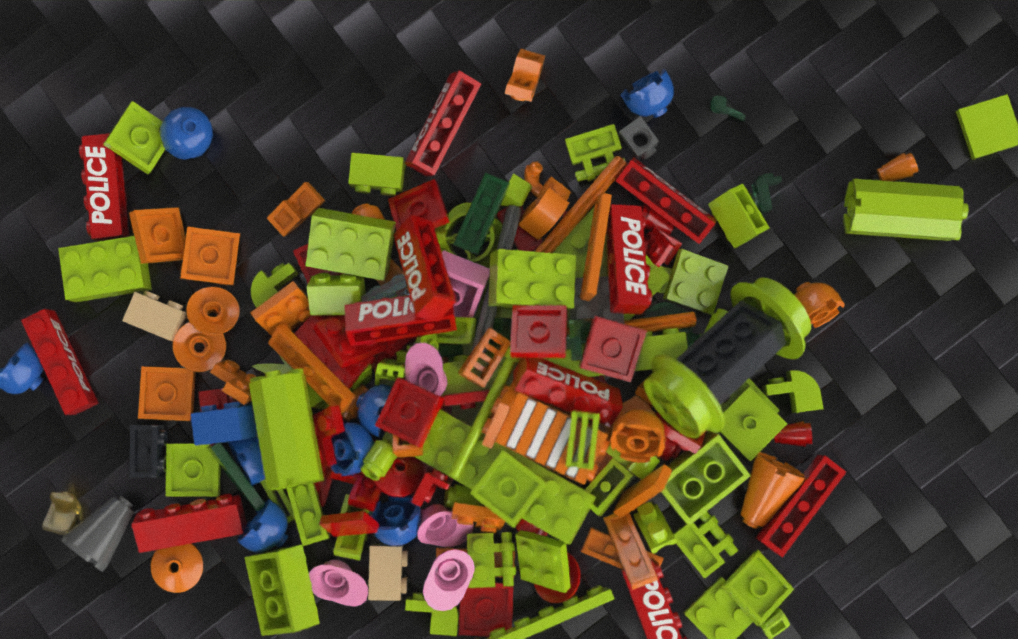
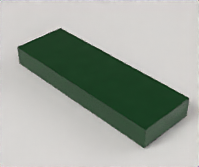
M485 172L455 239L454 246L479 256L510 186L509 182Z
M210 444L207 447L250 507L255 511L262 509L265 506L264 501L222 444Z

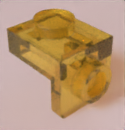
M64 491L61 493L52 492L50 495L52 504L42 527L46 531L65 535L72 530L81 507L75 495Z

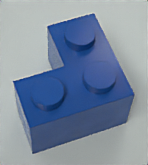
M239 401L225 403L224 409L218 410L217 405L200 407L201 412L191 414L195 446L243 440L258 436L252 401L245 405Z

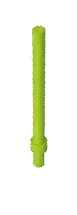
M510 347L504 355L506 359L449 472V475L457 479L515 363L518 364L521 359L511 358Z

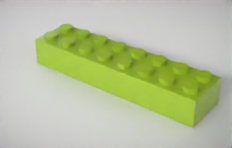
M440 408L424 442L423 455L414 457L473 490L502 450H505L548 483L522 518L566 544H571L597 496L530 458L495 442L492 449L482 445L486 436L482 432L459 478L457 479L449 475L472 426ZM386 431L383 439L393 443V434ZM402 443V445H411V443Z

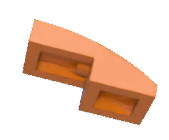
M304 182L288 200H283L267 219L283 237H286L315 212L325 200L309 182Z

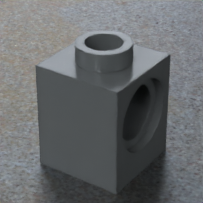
M641 116L620 130L618 134L626 149L637 160L641 157L643 160H646L656 152L655 147L659 141ZM638 135L643 136L646 139V145H635L633 138Z

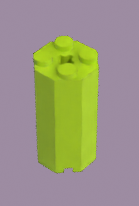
M853 179L848 183L844 199V207H847V214L843 215L845 233L944 241L959 240L962 231V219H966L968 216V204L963 203V188H960V186Z
M303 369L287 371V374L282 375L281 370L266 372L265 376L251 378L249 387L267 490H280L323 481L324 477L308 387Z

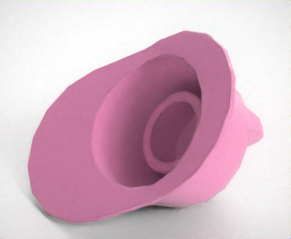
M417 343L406 354L405 380L441 396L447 386V376L443 370L442 358L432 345Z
M434 504L426 509H420L422 519L417 537L421 543L454 547L465 542L467 534H472L474 524H458L456 519H451L452 511L444 507V505Z
M455 549L446 551L436 557L423 588L424 599L430 607L435 610L446 611L459 604L475 570L474 562L470 555Z
M330 560L323 565L314 567L309 572L312 591L319 598L347 606H358L367 600L369 593L364 579L353 572L349 565L343 561Z

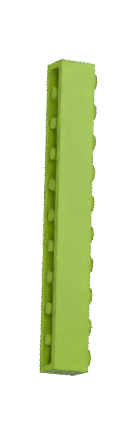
M678 328L663 330V335L653 336L652 331L646 332L635 371L652 369L651 361L657 355H666L676 360L688 349L686 332L679 333ZM584 340V345L574 346L573 342H566V358H542L588 377L603 375L579 368L586 340ZM491 352L485 353L490 358H493L494 354ZM468 355L453 357V362L443 363L442 361L443 370L447 376V386L441 396L490 390L506 358L503 356L485 388L476 386L458 374ZM480 358L476 361L485 368L488 363ZM516 363L505 383L508 386H510L514 380L513 371L517 366ZM474 367L471 369V372L477 376L481 375V372Z

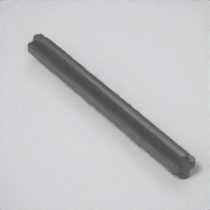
M515 205L508 206L497 249L512 250L522 211L520 207ZM489 282L472 351L487 329L493 328L498 308L488 306ZM484 348L482 352L485 354L487 349Z

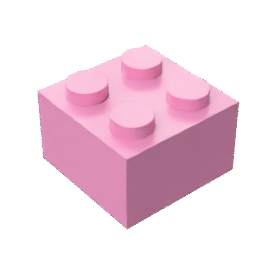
M443 250L442 256L456 299L454 304L455 317L474 318L489 280L490 269Z

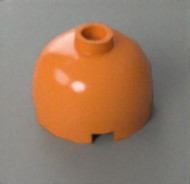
M803 283L796 289L797 292L794 294L805 308L814 328L833 319L840 313L837 308L845 306L836 290L825 283Z
M645 410L627 411L616 420L610 437L611 448L613 451L616 449L620 452V457L624 460L634 463L649 462L651 457L657 454L658 458L665 448L664 426L658 417L651 412Z

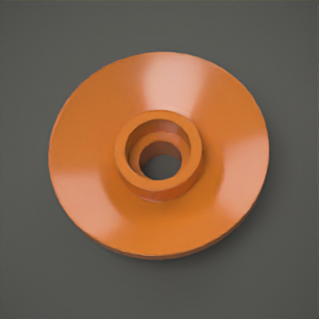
M207 287L198 290L190 297L186 313L190 324L196 330L204 334L218 335L229 331L235 326L239 318L240 309L236 298L230 292L218 287ZM214 312L217 314V317H210L208 314Z
M188 322L177 331L173 340V352L176 360L184 368L193 372H205L211 370L215 363L222 361L226 352V340L223 334H204L196 330ZM196 343L204 345L202 352H197L194 349Z
M193 544L158 549L152 557V576L162 589L169 592L179 593L191 589L197 584L203 573L202 555ZM173 562L177 563L179 566L177 572L171 570V564Z

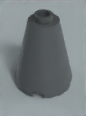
M122 496L118 500L112 497L61 538V541L83 559L92 562L97 569L103 572L107 568L134 514L130 510L133 505Z

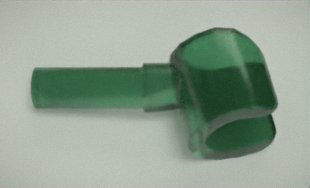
M716 96L712 99L711 110L714 113L729 114L744 121L745 114L726 107V97Z

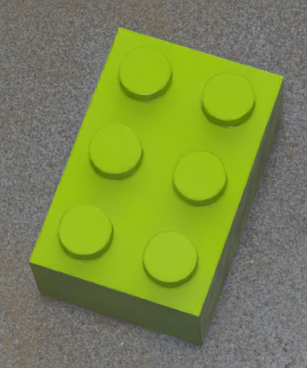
M318 208L311 218L306 266L384 280L390 268L396 222Z
M135 236L58 248L65 300L81 302L152 290L148 263L141 264Z
M497 249L490 253L488 306L513 308V305H566L567 310L573 309L576 255Z
M708 432L696 454L691 451H685L667 465L672 469V473L664 490L660 493L679 517L689 526L751 475L720 435Z
M302 545L273 549L269 552L245 557L262 636L293 633L320 624Z

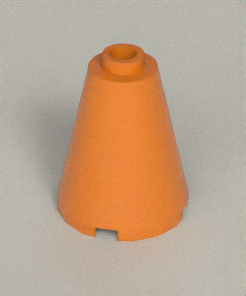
M759 452L755 457L741 510V515L744 517L743 522L756 529L758 526L764 527L805 479V475L786 462L783 464L776 460L777 457L764 452Z

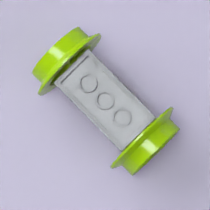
M759 278L753 284L747 282L737 283L733 286L730 293L733 308L676 360L666 355H657L652 359L651 368L653 374L644 381V390L657 412L678 432L690 438L699 437L705 430L714 433L720 432L725 426V419L720 405L775 354L787 359H797L804 353V338L811 331L810 318L799 300L780 283L769 278Z

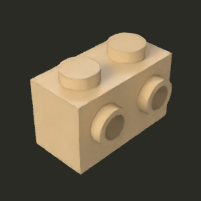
M146 290L143 295L134 292L122 321L173 341L177 331L185 325L187 320V313L182 311L183 305L170 300L167 304L158 301L160 296Z
M376 543L370 545L368 600L401 601L402 594H407V577H402L403 567L408 566V551H403V545L389 546Z

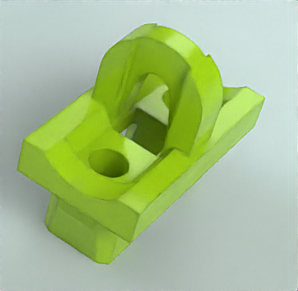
M648 502L637 508L638 513L634 514V518L652 554L666 545L677 543L657 504L653 505L652 502Z

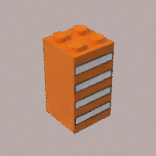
M518 392L495 442L582 484H585L587 479L593 480L599 467L595 464L598 455L604 456L610 444V441L606 439L608 434L598 429L593 470L567 467L566 459L571 416ZM578 419L576 421L572 461L576 462L578 460L582 421ZM587 424L584 463L589 461L593 427Z

